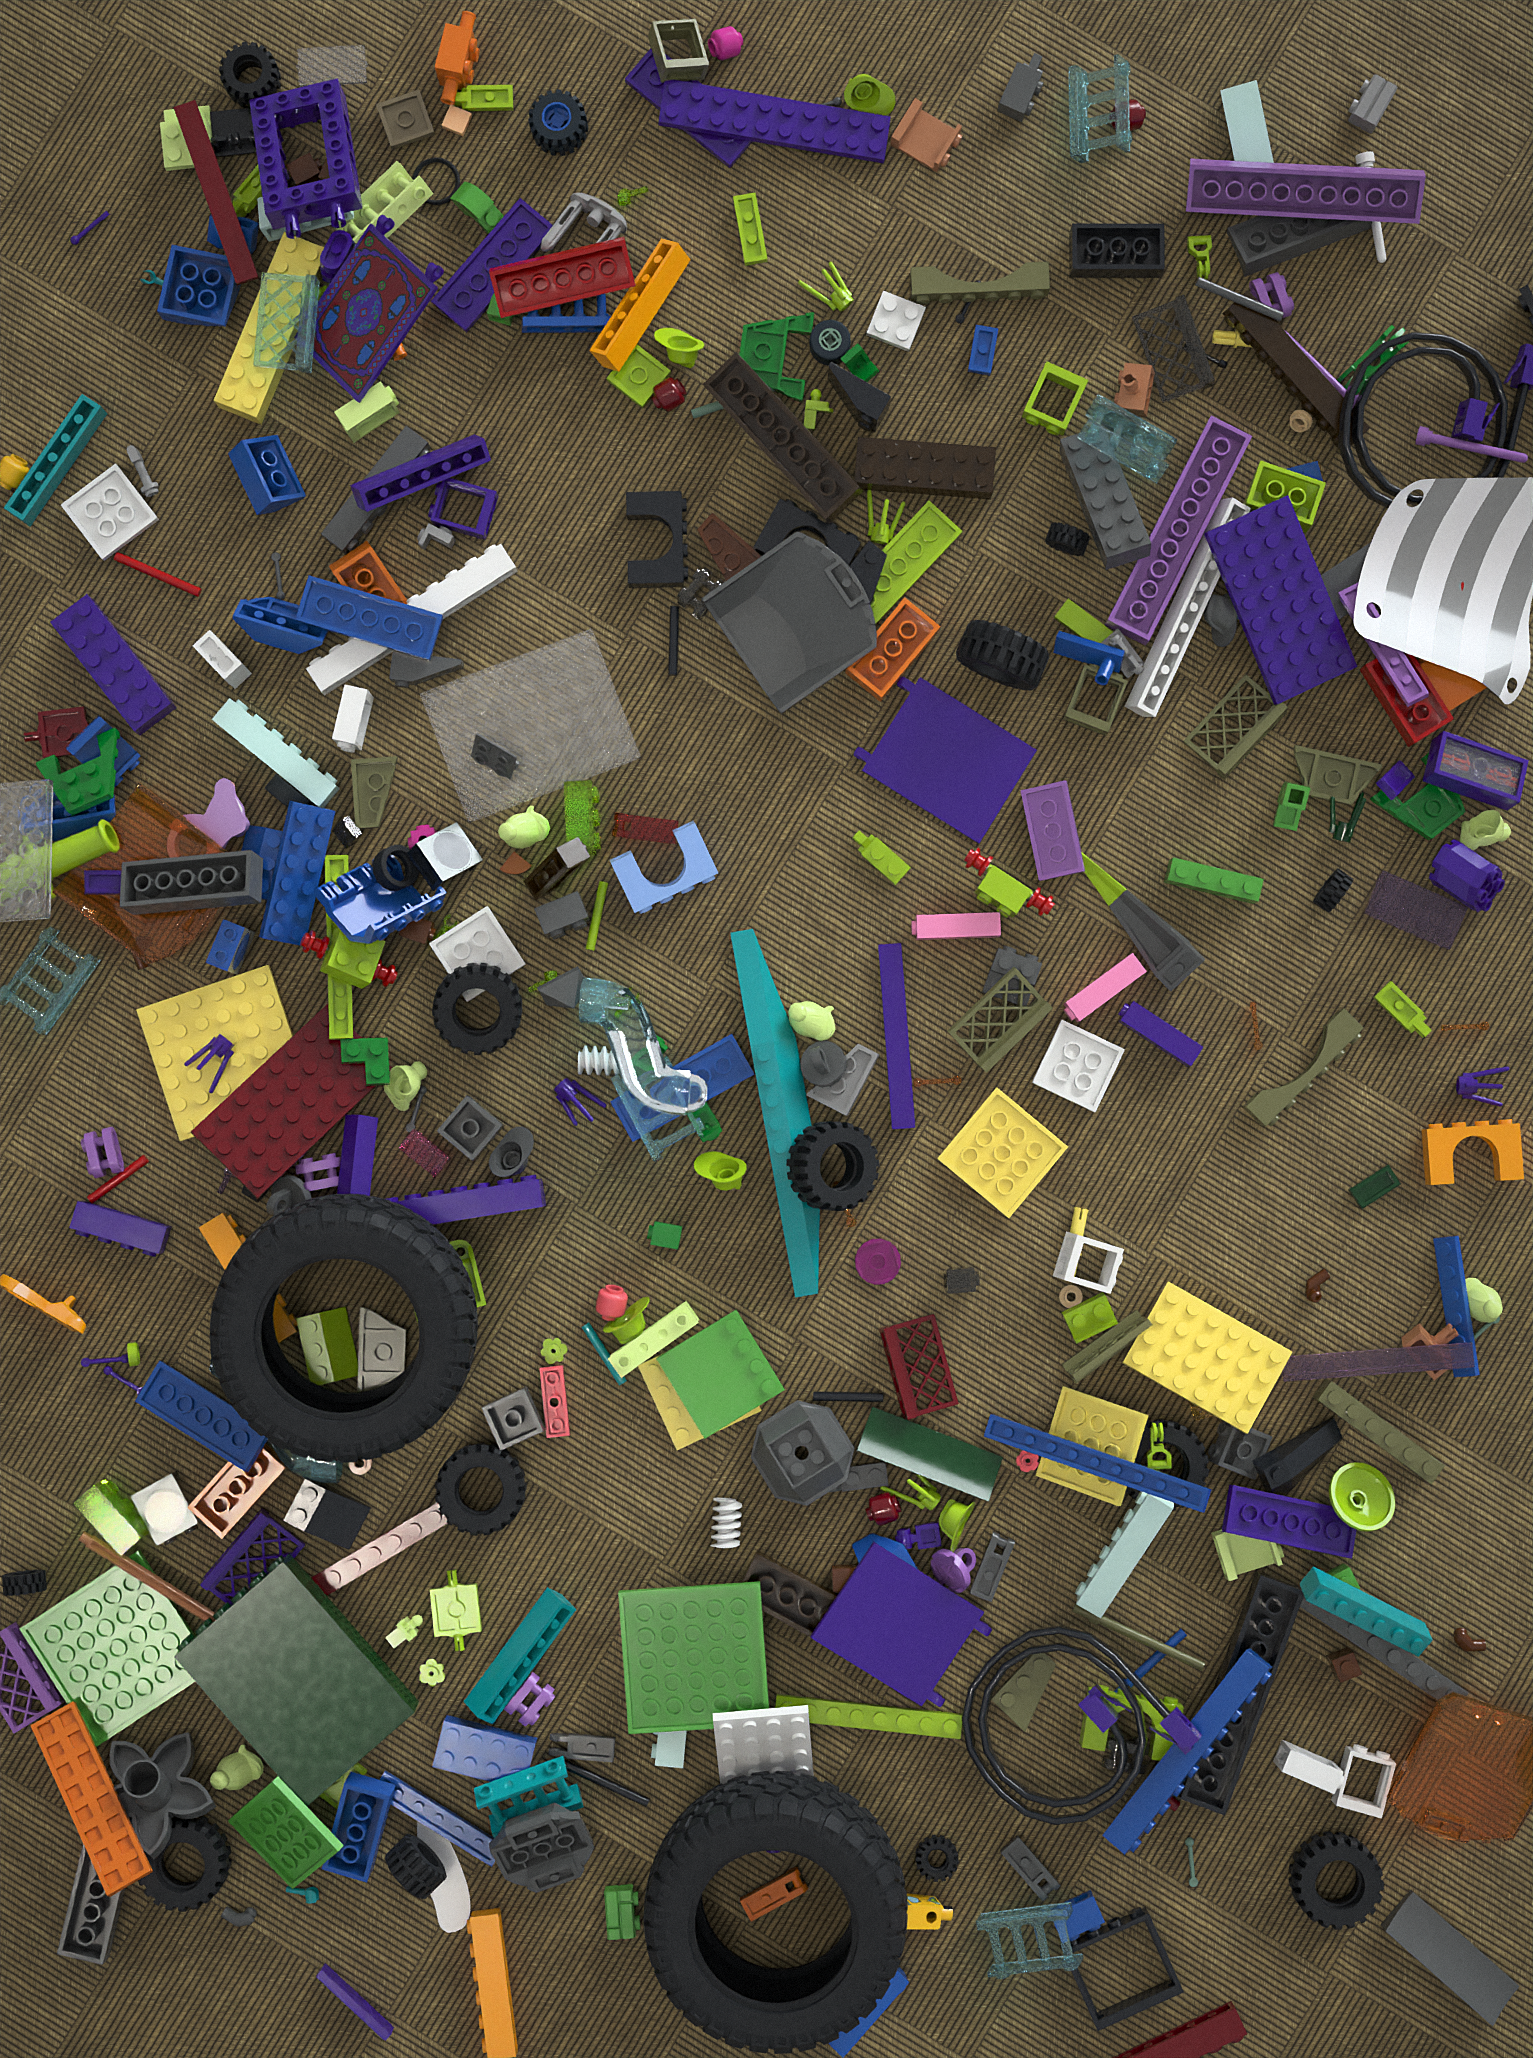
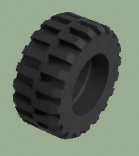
M973 620L967 624L956 650V658L963 666L989 680L1015 689L1031 691L1039 684L1049 660V653L1039 642L1009 627L986 620Z
M468 963L466 967L459 966L455 968L454 972L448 973L444 977L433 1000L432 1016H434L435 1028L440 1031V1037L443 1040H448L450 1047L453 1049L458 1047L465 1054L468 1051L474 1052V1055H481L482 1052L486 1051L490 1054L495 1052V1049L498 1047L503 1048L507 1045L509 1039L512 1040L521 1022L522 997L519 994L517 984L511 981L512 977L508 973H502L500 971L501 968L494 966V968L487 966L488 963H481L480 965ZM469 989H483L496 997L500 1013L494 1024L486 1028L476 1029L460 1021L456 1014V1002L463 992Z
M847 1122L814 1123L813 1126L803 1129L804 1134H798L794 1139L796 1142L795 1146H790L789 1153H791V1157L787 1159L786 1166H790V1172H787L788 1180L793 1182L791 1184L793 1192H799L798 1198L802 1202H807L808 1206L819 1208V1210L846 1211L847 1209L857 1207L858 1202L863 1203L868 1198L867 1192L872 1193L875 1188L873 1182L878 1180L879 1173H876V1167H879V1159L875 1157V1154L878 1152L876 1146H871L872 1139L869 1135H863L864 1130L854 1127L853 1124ZM835 1144L844 1154L846 1169L842 1180L835 1187L830 1188L822 1179L820 1162L826 1149Z
M1164 1419L1148 1420L1134 1463L1141 1465L1144 1453L1150 1448V1428L1152 1423H1156V1427H1158V1423H1162L1164 1439L1160 1442L1159 1438H1157V1442H1154V1444L1168 1443L1175 1446L1180 1451L1184 1460L1183 1470L1179 1478L1205 1487V1476L1208 1477L1209 1469L1207 1468L1209 1460L1208 1455L1204 1451L1205 1447L1198 1437L1188 1428L1175 1421ZM1130 1487L1126 1488V1492L1136 1500L1140 1491ZM1174 1503L1172 1511H1175L1177 1507L1181 1506L1184 1508L1185 1506Z
M485 1443L470 1444L452 1454L440 1468L438 1479L435 1482L436 1503H439L440 1508L438 1510L441 1515H445L447 1518L446 1522L451 1526L453 1524L458 1527V1531L462 1533L464 1531L470 1532V1535L474 1536L478 1534L490 1535L492 1532H498L510 1524L521 1510L527 1489V1483L524 1480V1470L520 1468L516 1457L513 1458L506 1449L500 1451L498 1445H487ZM472 1468H489L501 1479L503 1486L502 1497L498 1504L489 1510H474L461 1499L459 1493L461 1478Z
M204 1816L201 1819L173 1817L172 1833L164 1850L154 1860L145 1853L153 1872L141 1878L138 1882L140 1886L145 1885L144 1894L147 1897L152 1895L155 1898L153 1903L157 1906L163 1903L166 1905V1910L172 1911L177 1907L179 1912H186L190 1907L192 1910L200 1908L203 1903L207 1904L226 1881L229 1875L228 1870L232 1863V1859L229 1858V1855L232 1853L231 1847L225 1844L228 1839L225 1833L219 1834L218 1829L220 1827L216 1823L213 1826L207 1823L209 1818ZM176 1842H184L193 1845L199 1850L204 1859L205 1870L198 1880L183 1882L170 1875L164 1864V1852L169 1845Z
M1331 1831L1323 1832V1837H1319L1317 1834L1311 1836L1312 1841L1309 1844L1304 1841L1300 1845L1302 1848L1301 1852L1295 1851L1292 1857L1295 1862L1289 1865L1288 1871L1291 1877L1288 1880L1294 1899L1312 1921H1317L1325 1928L1331 1925L1334 1930H1342V1925H1346L1350 1929L1355 1927L1354 1923L1360 1921L1361 1924L1367 1921L1365 1916L1368 1913L1372 1915L1377 1909L1374 1905L1376 1902L1381 1903L1383 1897L1379 1893L1380 1890H1384V1882L1381 1879L1383 1873L1381 1867L1377 1864V1859L1363 1843L1352 1835L1348 1837L1345 1833L1338 1831L1336 1835H1333ZM1343 1860L1351 1863L1356 1870V1881L1352 1890L1340 1899L1328 1900L1322 1898L1315 1888L1319 1871L1332 1861Z

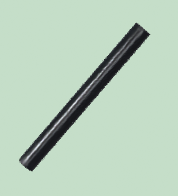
M565 1759L567 1771L642 1806H647L650 1798Z

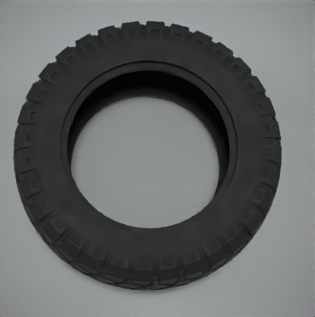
M333 1194L312 1198L279 1212L259 1226L240 1246L225 1269L215 1294L210 1318V1347L216 1375L219 1377L220 1385L227 1399H230L232 1402V1407L242 1419L248 1422V1426L260 1436L264 1435L268 1438V1442L281 1449L286 1448L292 1454L304 1458L310 1456L315 1458L316 1461L330 1463L333 1460L340 1461V1463L357 1462L358 1459H365L366 1461L382 1457V1454H390L405 1447V1444L415 1441L426 1433V1430L433 1427L455 1401L467 1379L476 1350L478 1334L477 1305L472 1283L460 1256L449 1244L450 1242L446 1237L433 1227V1224L421 1215L414 1213L413 1210L387 1199L366 1196L364 1194ZM328 1259L361 1261L382 1270L400 1285L414 1307L418 1319L420 1338L416 1358L397 1378L381 1387L368 1391L339 1392L326 1389L309 1381L288 1362L275 1334L273 1320L274 1303L279 1287L286 1278L302 1267Z
M769 1771L755 1772L751 1776L741 1775L729 1779L727 1783H720L708 1790L706 1794L697 1798L687 1807L671 1826L655 1855L646 1885L644 1900V1934L650 1962L655 1969L654 1973L662 1989L667 1991V1997L679 2010L682 2009L683 2016L693 2025H701L703 2032L716 2040L722 2037L725 2039V2044L739 2049L749 2046V2051L765 2054L768 2052V2049H774V2054L792 2053L793 2048H798L799 2052L816 2048V2042H821L823 2045L828 2044L839 2038L840 2031L847 2034L860 2024L858 2018L863 2017L866 2019L877 2007L876 1999L882 2000L891 1985L889 1980L894 1978L900 1963L898 1958H901L906 1940L905 1934L907 1933L908 1903L903 1872L899 1866L900 1861L896 1851L890 1845L889 1837L882 1826L875 1824L877 1819L866 1807H859L860 1801L848 1792H839L838 1786L827 1781L818 1782L817 1777L803 1773L800 1776L794 1775L790 1771H776L771 1774ZM776 1850L794 1853L818 1864L838 1883L848 1902L851 1920L843 1936L824 1955L797 1967H764L748 1962L734 1954L719 1940L712 1930L702 1901V1893L711 1878L731 1861L753 1852Z

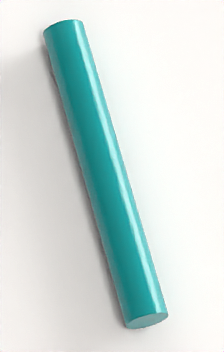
M588 1322L581 1328L618 1385L620 1386L627 1381L626 1378H621L608 1360L610 1354L591 1324Z

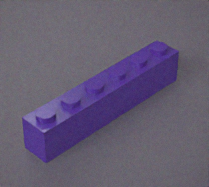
M474 434L354 483L350 487L357 506L368 512L491 461L484 438Z

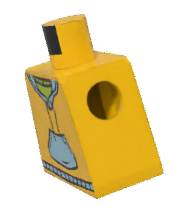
M907 1893V1929H940L941 1920H952V1906H942L934 1896Z

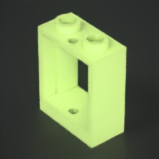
M380 381L368 390L360 403L353 399L334 413L353 443H355L399 414L396 407L399 402L389 385L384 387Z

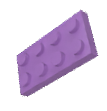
M1067 781L1021 790L1039 881L1085 872Z

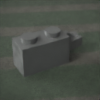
M1034 53L1029 65L1017 62L1001 97L997 112L1020 122L1023 121L1025 115L1030 116L1035 104L1031 102L1034 94L1039 96L1044 84L1041 81L1043 71L1038 69L1043 56Z

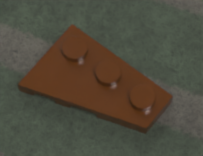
M711 513L697 529L726 581L761 557L760 554L714 513Z

